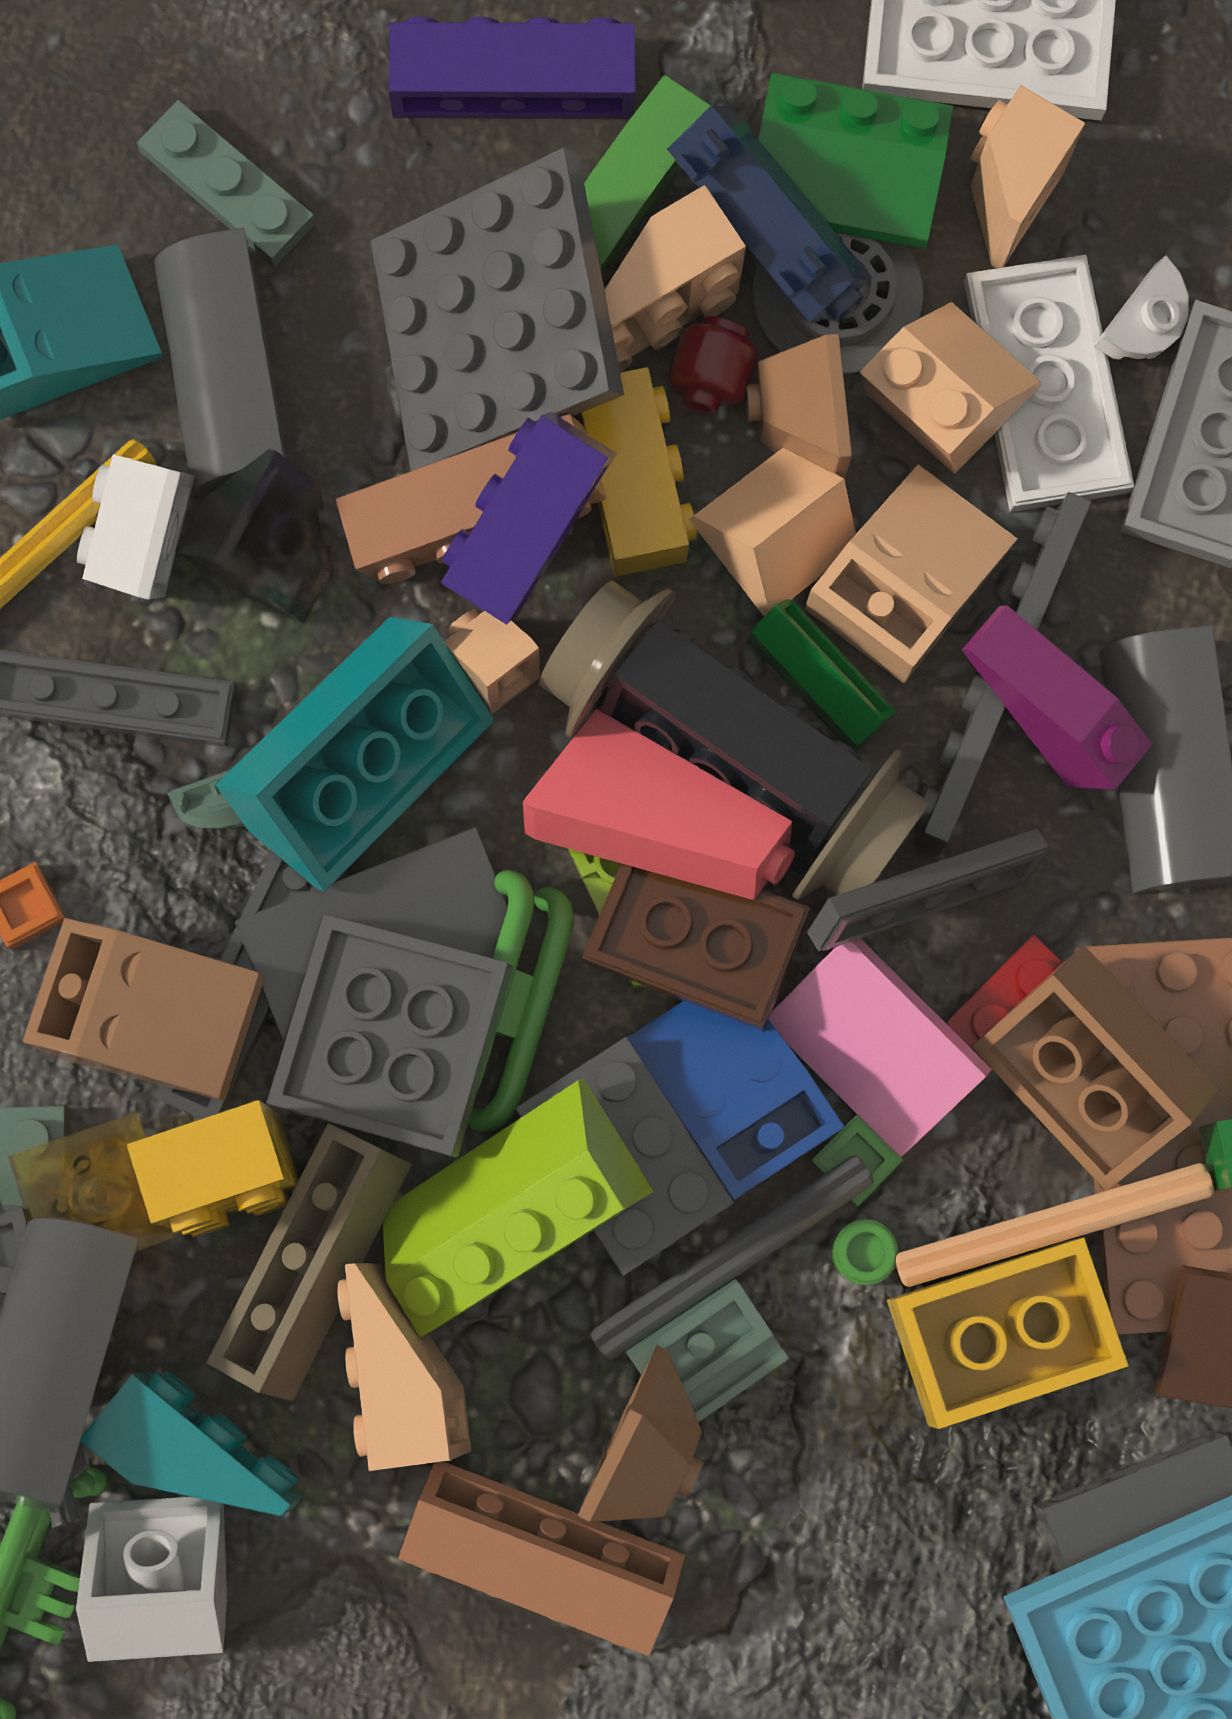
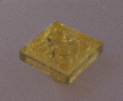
M138 1112L8 1155L28 1220L53 1218L93 1226L95 1222L108 1220L100 1228L139 1238L135 1252L177 1237L178 1234L173 1233L172 1228L151 1224L127 1148V1144L146 1138ZM78 1156H85L88 1159L79 1161L78 1165L73 1167L74 1160ZM90 1164V1168L88 1171L78 1174V1172L84 1170ZM56 1199L59 1201L57 1209L61 1213L67 1211L68 1202L69 1211L63 1217L55 1215L52 1210V1205Z

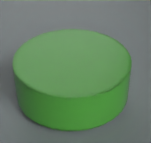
M863 1219L851 1222L844 1226L834 1238L831 1250L833 1264L838 1273L851 1283L857 1285L879 1283L886 1279L896 1266L895 1256L898 1254L897 1241L892 1232L877 1221Z

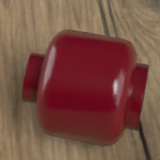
M708 316L702 319L701 324H692L683 330L671 363L669 379L672 386L684 395L682 403L686 407L700 413L715 415L718 413L719 407L736 406L746 397V387L750 384L758 359L757 349L748 340L749 331L745 327L724 318Z

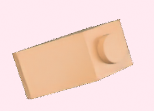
M474 609L459 617L447 629L446 634L449 638L444 642L491 715L540 678L539 647L531 637L512 621L506 625L486 611L479 614Z

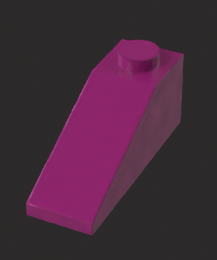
M999 606L962 649L966 657L1067 787L1116 790L1153 745L1115 695L1009 606Z

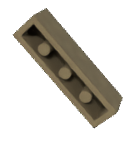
M328 1123L206 1364L258 1393L294 1401L340 1309L338 1303L339 1280L346 1279L345 1265L363 1263L412 1164Z

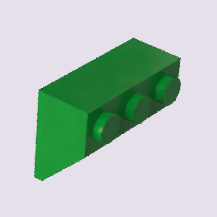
M771 73L758 140L834 232L926 249L947 150L953 106Z

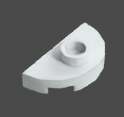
M1166 255L1155 263L1093 345L1095 348L1113 359L1120 360L1124 356L1135 359L1146 357L1151 359L1155 358L1180 338L1188 320L1189 295L1181 273Z

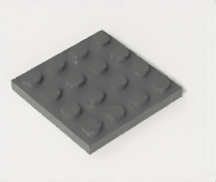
M563 147L371 240L411 471L515 434L527 418L537 422L541 415L553 412L559 417L567 414L575 416L624 395L578 153Z

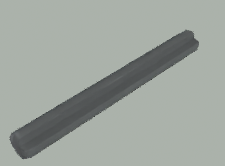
M856 1155L850 1156L595 1327L591 1333L595 1345L607 1360L616 1358L871 1187L874 1183L871 1172L860 1157Z

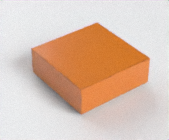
M33 862L0 880V935L8 949L13 950L62 924L64 918H67L38 863Z

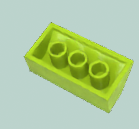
M584 1078L577 1080L392 1203L383 1221L386 1282L420 1338L458 1317L654 1192Z

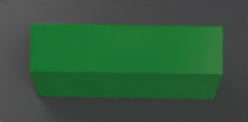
M792 599L776 604L750 631L749 643L839 740L851 747L855 752L882 730L883 726L897 713Z

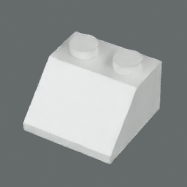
M114 454L110 466L101 464L92 493V501L101 503L95 528L85 527L77 554V563L86 565L82 579L148 600L164 598L195 476Z
M195 1497L90 1503L76 1605L88 1662L223 1653L227 1607L224 1504Z

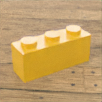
M648 367L621 372L623 396L577 414L579 423L586 429L587 435L617 453L601 479L607 499L597 502L614 577L687 562L688 541L697 540V529L689 520L694 516L691 504L680 505L675 485L676 482L684 481L680 453L677 444L666 446L661 425L670 423L666 393L663 386H652Z

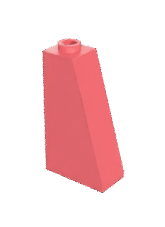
M598 709L593 712L523 801L525 834L535 840L751 900L756 899L768 881L777 884L783 878L795 855V851L790 848L791 820Z

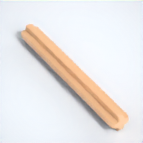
M1197 1163L900 1252L895 1256L897 1270L904 1286L911 1287L1209 1198L1214 1194L1213 1182L1205 1164Z

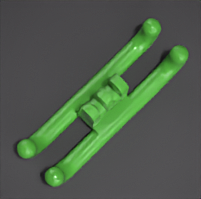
M512 870L498 873L494 882L496 890L500 894L508 896V908L492 959L511 964L513 971L480 1084L495 1036L508 1037L513 1039L494 1098L487 1106L472 1108L468 1125L477 1132L497 1130L509 1121L519 1105L574 923L573 906L563 891L554 887H543L537 890L534 896L533 889L527 878ZM535 902L537 908L548 912V925L535 969L531 976L516 970L531 922Z
M92 1467L87 1469L75 1480H71L74 1497L84 1498L88 1495L98 1496L102 1494L107 1488L108 1481L106 1475ZM16 1504L0 1544V1650L9 1627L46 1642L60 1644L65 1630L54 1623L42 1620L43 1614L47 1611L60 1617L70 1618L75 1604L52 1594L55 1585L68 1591L78 1592L80 1575L37 1558L51 1524L50 1513ZM0 1697V1719H15L16 1709L14 1705Z

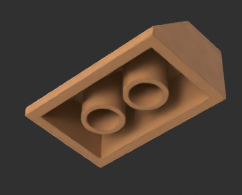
M1084 944L972 1046L979 1056L1105 1191L1112 1188L1191 1125L1220 1090Z

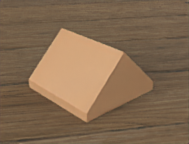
M785 448L780 449L689 519L763 616L776 604L787 599H793L822 576L856 534L844 478Z

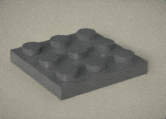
M324 914L266 1104L458 1158L513 966L504 961Z

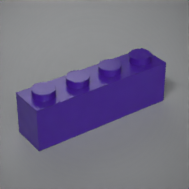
M413 17L405 22H390L389 97L392 117L631 119L634 115L635 23H620L612 18H595L587 23H560L548 17L533 18L526 23H500L489 17H475L467 20L465 23L438 22L429 17Z

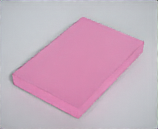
M861 938L835 947L771 1012L769 1021L784 1041L900 1157L908 1152L992 1070Z

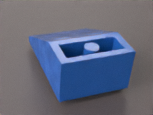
M683 1001L627 1037L733 1201L844 1128V1125L808 1071L769 1019L764 1031Z

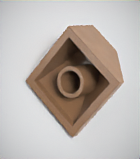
M839 334L821 336L759 361L754 384H748L746 387L745 409L748 422L758 421L760 442L774 453L785 448L845 479L852 453Z
M656 1345L604 1450L578 1517L588 1522L664 1517L676 1493L688 1498L704 1463V1461L693 1457L702 1430L668 1350Z

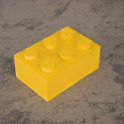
M259 1100L127 1144L151 1224L172 1228L173 1233L182 1232L183 1235L191 1234L192 1237L208 1234L229 1226L227 1214L236 1211L246 1210L247 1214L254 1213V1216H259L286 1207L290 1199L289 1193L294 1191L300 1179L281 1115Z
M1084 1238L1068 1240L887 1299L927 1424L936 1429H941L1128 1367Z

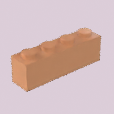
M571 414L561 416L562 419L587 434L586 429ZM516 433L336 498L355 569L374 581L379 580L381 584H392L414 576L416 574L415 567L434 560L444 564L442 558L457 533L462 528L471 533L483 511L476 508L475 503L487 482L495 473L504 478L516 456L510 453L508 448ZM602 481L599 482L578 518L587 515L592 510L591 504L607 499Z
M441 1461L435 1462L398 1559L420 1567L427 1572L438 1574L484 1592L491 1597L505 1600L541 1614L553 1621L564 1623L608 1640L615 1645L649 1656L674 1599L685 1555L602 1522H588L578 1517L576 1512Z

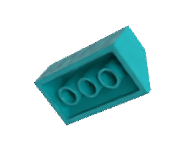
M389 617L215 785L253 836L316 889L325 892L495 720L433 624Z

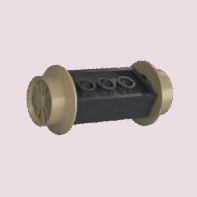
M611 580L606 583L591 598L568 628L549 658L539 680L540 687L570 707L566 736L572 740L593 712L598 709L792 821L790 848L795 851L790 868L799 875L802 874L824 842L827 841L828 843L793 893L792 897L797 900L821 887H825L833 894L839 895L874 883L930 804L926 799L898 781L903 751L897 748L892 753L861 797L856 799V795L873 769L861 762L859 755L851 747L839 741H831L808 725L805 717L797 709L787 704L777 703L757 689L744 672L732 666H724L704 652L699 643L690 634L680 629H672L664 624L676 597V593L673 590L667 588L643 602L615 581Z

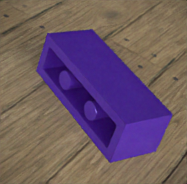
M553 412L541 415L537 422L530 418L525 420L508 448V451L515 455L516 458L506 475L502 478L495 473L487 482L475 503V507L483 511L473 530L469 533L462 528L442 558V562L450 566L441 583L506 625L518 617L617 455L616 452Z

